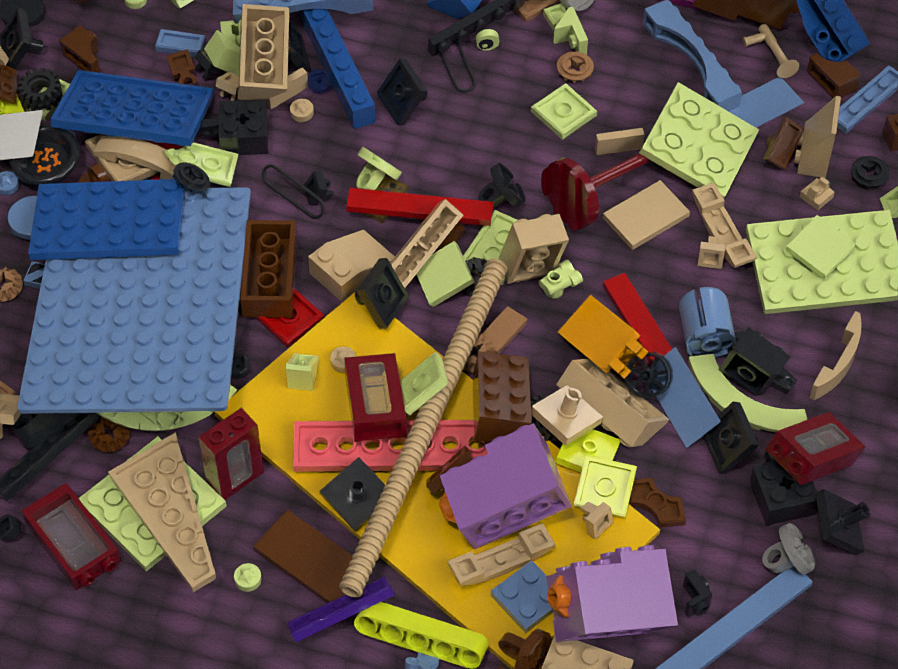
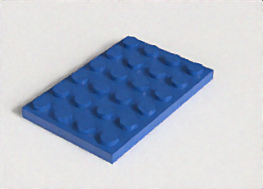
M78 70L51 117V127L62 130L83 131L85 133L106 134L112 137L120 136L149 140L156 143H171L178 146H191L201 125V120L204 119L214 97V88Z
M177 180L39 184L28 252L30 260L179 255L184 187L177 185Z

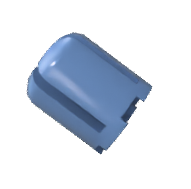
M700 287L701 302V300H698L696 290L693 289L687 292L679 303L687 353L690 356H693L692 353L697 355L714 354L715 358L728 354L727 349L733 343L736 345V338L726 295L718 288Z

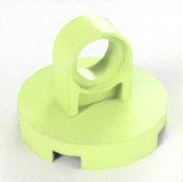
M363 146L357 154L368 161L356 182V186L359 189L376 190L386 174L397 180L402 173Z

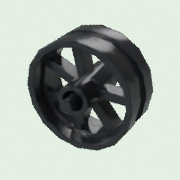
M648 352L645 356L655 357L649 368L645 357L640 359L638 356H633L626 365L631 370L625 378L628 389L634 395L641 398H653L663 394L670 387L673 380V369L669 360L657 352ZM638 359H640L644 370L633 368L634 363ZM659 361L663 364L665 370L657 371L655 369ZM632 372L639 374L640 379L636 382L632 380ZM666 374L664 385L657 379L658 375ZM651 381L660 388L656 393H651ZM642 382H646L645 393L640 391L636 386H638Z

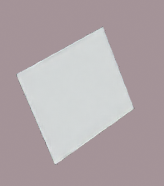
M43 110L0 115V160L33 157Z

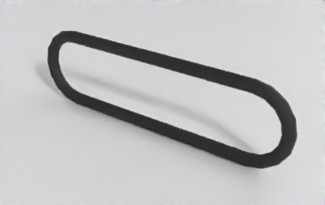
M456 42L473 81V85L470 88L462 89L457 85L444 53L440 55L454 87L460 92H470L476 87V79L460 43Z
M268 164L263 168L262 179L268 187L309 217L319 219L323 216L325 205L319 196L276 165ZM274 168L317 199L321 204L320 214H311L270 184L266 179V170Z

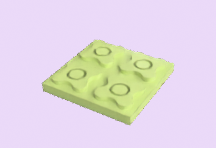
M678 82L639 154L698 188L714 182L724 199L759 129Z
M157 436L131 458L162 440ZM184 462L200 522L203 526L227 507L226 501ZM109 475L79 498L96 522L146 572L166 556Z

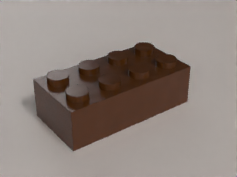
M247 220L240 296L243 317L292 318L298 241L296 220Z
M478 351L473 372L475 441L492 442L493 439L499 436H506L515 432L521 426L532 424L529 362L527 357Z

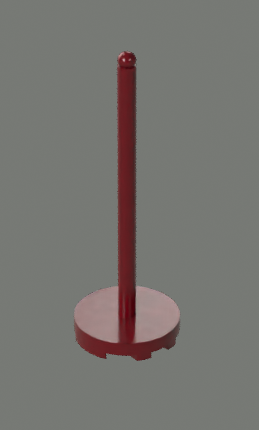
M637 154L589 177L586 171L574 160L560 158L543 169L541 175L542 192L544 196L548 195L553 206V215L560 214L561 219L573 231L583 229L593 224L599 214V201L595 188L651 160L641 154Z

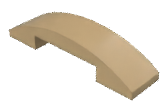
M104 135L101 136L93 151L94 156L114 163L117 158H121L161 172L160 179H174L172 176L175 165L164 154L166 149L150 142L128 137Z
M715 183L693 189L692 194L700 216L710 236L719 237L718 244L725 245L724 258L729 264L736 268L757 259L747 239H742L724 208L725 200Z
M855 311L845 328L841 343L847 345L834 370L825 366L822 368L813 384L810 394L811 399L816 400L835 388L850 369L861 335V316L859 312Z
M542 523L519 532L517 539L477 555L469 552L449 560L448 565L459 585L480 583L512 572L526 565L531 560L534 561L553 549L555 543Z

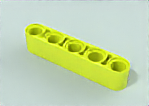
M379 602L359 612L354 621L356 630L363 635L470 669L477 668L480 665L489 646L487 638L480 633L383 602Z

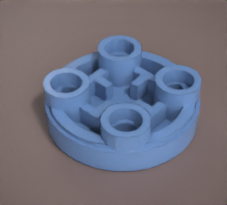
M37 196L22 198L10 208L8 222L13 235L23 239H31Z

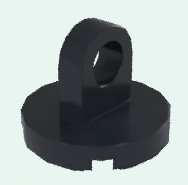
M502 163L493 165L490 168L493 181L480 191L478 200L494 202L493 209L506 200L514 207L522 205L526 199L521 185L518 183L514 184L515 181L511 180L514 178L512 172ZM494 193L492 198L488 200L489 196Z

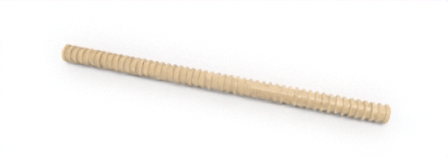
M489 259L478 284L473 291V295L467 304L465 313L462 315L448 350L442 359L448 384L419 409V413L404 442L405 445L402 447V451L398 455L399 458L395 462L396 465L393 466V471L390 473L383 492L374 508V512L368 521V525L365 527L362 539L358 543L359 546L356 547L352 560L349 562L346 574L342 578L343 581L339 584L341 591L348 596L360 597L363 589L366 587V582L369 580L372 568L375 567V562L379 558L378 555L382 551L394 520L397 518V513L400 511L403 500L406 498V493L409 491L412 480L415 478V473L418 471L421 460L424 458V453L427 451L430 440L436 431V427L444 413V408H446L447 402L450 400L461 371L464 369V364L467 362V358L486 320L497 291L508 271L507 265L501 260Z

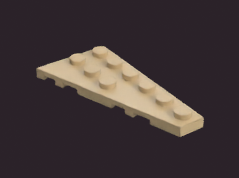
M175 432L112 469L108 474L194 593L215 580L216 574Z

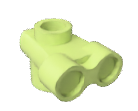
M566 259L559 263L555 270L550 271L547 276L539 281V285L544 290L546 296L558 298L563 294L564 288L569 286L575 287L583 282V278L580 272L575 270L571 262Z

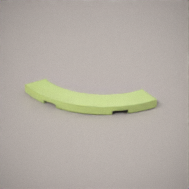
M714 354L689 357L688 363L691 372L700 388L709 396V400L721 411L733 401L740 402L751 428L759 431L763 429L777 432L807 420L805 409L775 408L745 396L731 385L723 373L718 370L719 367Z
M231 385L229 391V399L237 391V389H235ZM215 411L104 412L97 414L113 423L132 429L166 431L194 424Z

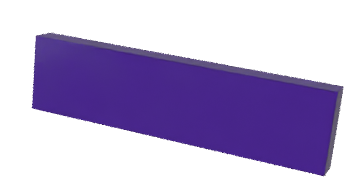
M382 577L367 584L360 597L344 595L289 621L287 624L295 642L394 596V592L387 578Z

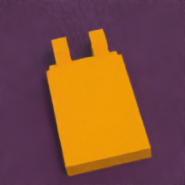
M592 295L584 301L558 331L564 339L606 374L612 368L624 379L631 372L619 360L629 349L640 359L648 353L636 341L640 335Z

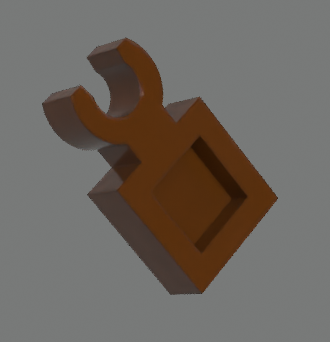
M188 49L166 56L174 80L180 78L179 84L192 82L193 86H197L196 77L193 75V73H196Z

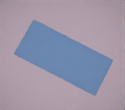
M777 77L742 95L739 107L729 112L757 128L804 102L782 78Z
M674 347L664 356L669 360L673 369L672 383L663 394L656 397L684 445L688 448L720 423V419L677 348ZM659 361L655 369L657 371L665 370L663 364ZM666 374L657 376V379L663 385L666 381ZM651 381V389L656 393L660 388Z

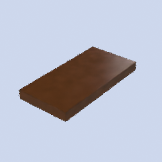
M288 509L253 546L256 553L324 602L329 603L346 595L339 588V584L343 581L342 578L346 574V569L349 567V562L352 560L353 555Z

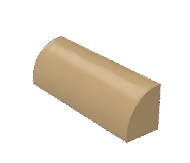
M446 199L435 206L390 262L404 288L463 216Z

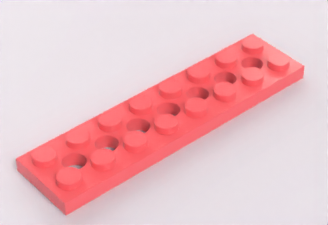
M406 420V437L354 442L352 421H294L293 471H343L358 457L372 471H393L392 468L396 465L395 462L402 450H396L391 445L398 441L405 442L415 420ZM440 420L430 440L431 447L424 453V458L421 460L418 471L438 470L464 445L472 452V459L477 456H485L488 454L485 445L491 442L479 441L483 446L479 449H473L469 444L475 441L474 420ZM447 441H453L457 446L454 449H447L443 444ZM318 442H323L327 445L323 450L313 448L314 444ZM343 442H350L353 444V447L349 450H343L339 445ZM369 442H376L379 444V447L369 450L365 445Z

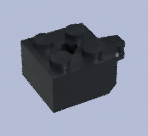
M266 99L219 101V117L201 120L202 136L219 138L221 150L238 155L268 154Z
M750 327L747 328L718 369L754 396L763 395L769 386L787 395L797 382V379L784 368L791 356L786 354L781 347L775 346L765 339L761 333L752 330Z
M766 451L764 453L766 463L753 466L750 476L751 488L765 525L769 526L816 515L818 506L815 493L817 490L813 481L801 485Z

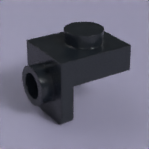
M693 569L685 574L683 587L692 598L686 604L685 614L688 618L694 614L699 616L709 609L712 599V592L709 590L710 587L707 580L703 576H699L696 570Z

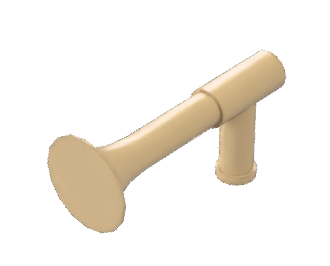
M767 24L759 27V34L742 38L745 47L762 41L766 42L779 62L780 66L777 69L778 77L788 78L798 71L799 63L796 60H788Z

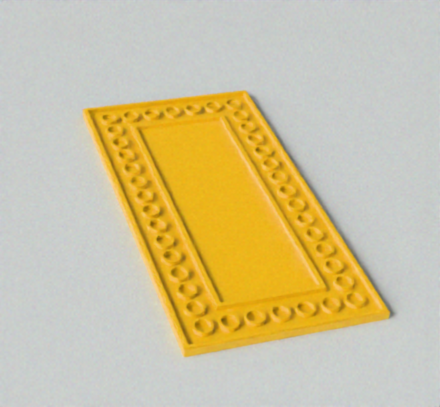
M354 292L228 400V408L225 411H215V416L222 421L242 407L258 425L262 457L361 540L368 521L358 530L354 531L320 495V490L342 471H293L294 421H351L345 373L338 372L331 366V353L338 347H349L355 352L356 356L395 353L400 381L433 353L436 352L442 359L444 356L395 317L387 328L379 329L365 304L356 301ZM294 353L319 356L313 391L288 388L286 363ZM462 371L440 420H474L473 380ZM386 376L360 378L366 413L372 415L391 412ZM420 408L411 415L405 412L406 420H415ZM549 440L545 441L554 462H556L560 449ZM398 441L394 442L391 447L400 450L405 444ZM447 441L443 446L447 449H454L457 444L453 441ZM473 441L469 446L473 449H479L483 444L479 441ZM318 442L313 446L316 450H323L327 447L323 442ZM343 442L339 447L343 450H349L353 447V444ZM369 442L365 447L369 450H374L379 447V444ZM555 463L572 507L474 549L459 530L457 523L446 520L441 512L439 501L442 499L445 490H438L433 494L426 487V480L437 470L417 471L409 491L406 493V498L400 507V511L397 513V518L394 520L388 538L385 540L382 551L378 556L462 628L484 635L489 642L488 650L510 669H514L516 660L507 656L499 648L498 642L502 636L509 632L527 639L534 630L542 629L550 633L553 640L555 635L553 620H555L554 613L525 633L491 597L492 589L522 567L491 580L470 585H459L448 565L449 560L469 552L477 555L517 539L519 532L543 523L554 541L555 547L533 562L546 576L556 573V568L570 566L574 562L587 561V565H591L592 561L601 559L600 554L615 552V549L631 547L632 551L638 550V547L648 546L660 534V529L632 506L628 505L626 518L612 516L613 523L596 539L588 535L586 523L583 521V516L586 514L581 511V508L574 507L581 473ZM392 471L373 472L386 485Z

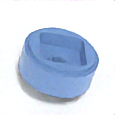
M1 172L0 194L11 195L15 193L19 188L18 178L13 172Z

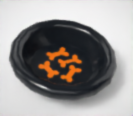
M51 125L40 126L33 157L10 159V167L15 176L26 184L39 186V184H55L64 180L76 168L80 158L79 144L75 136L68 130L51 127Z

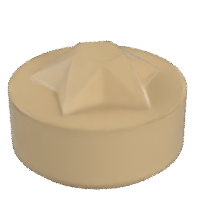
M307 99L295 100L290 106L291 117L297 122L309 121L314 115L313 104Z
M338 347L333 350L330 358L331 366L334 370L345 373L344 357H356L355 352L351 348Z

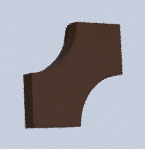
M653 478L634 479L629 501L630 506L644 509L652 514L658 522L659 528L684 526L686 524L681 497H672L661 492L655 486Z

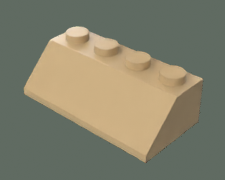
M242 5L238 100L269 99L287 92L289 7Z
M590 359L572 360L556 384L560 388L568 385L570 388L578 389L582 394L581 398L603 416L600 425L604 429L613 431L618 435L619 441L627 447L642 446L670 420L647 400L634 395L628 389L626 383L609 370L606 374Z

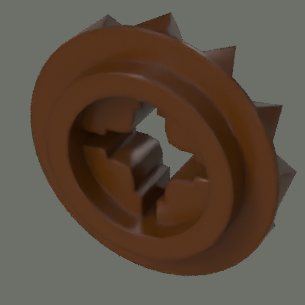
M100 417L98 421L91 425V429L88 432L89 440L92 446L99 451L114 452L127 444L130 438V429ZM106 427L109 428V430L111 431L113 430L114 439H112V437L108 434H105Z

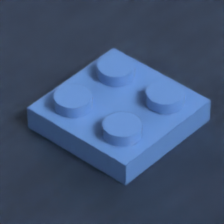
M532 560L491 590V597L525 633L553 613L547 600L548 586L546 574Z

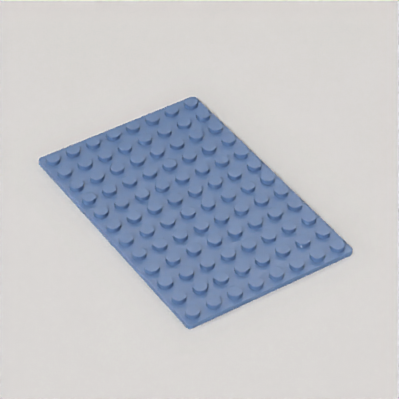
M239 187L208 188L202 194L197 192L192 194L190 190L186 189L184 191L179 255L46 260L17 406L18 411L22 414L225 411L228 408L243 272L246 224L249 217L251 198L250 189Z

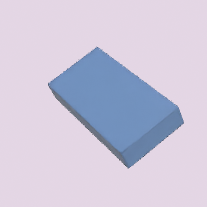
M161 29L155 49L157 52L170 54L188 49L190 56L195 57L199 50L203 51L206 38L205 35Z

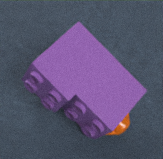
M534 423L521 426L511 434L493 439L491 443L485 445L488 452L487 455L477 456L471 462L460 467H453L447 473L440 475L445 489L442 499L439 501L441 512L446 520L457 523L459 530L474 549L572 507L549 447Z
M654 545L638 547V550L632 551L631 547H622L615 549V552L600 554L601 559L592 561L591 565H587V561L574 562L570 566L556 568L555 574L546 576L548 586L547 600L551 606V611L554 613L555 620H553L556 642L648 634L678 625L666 549L654 550Z

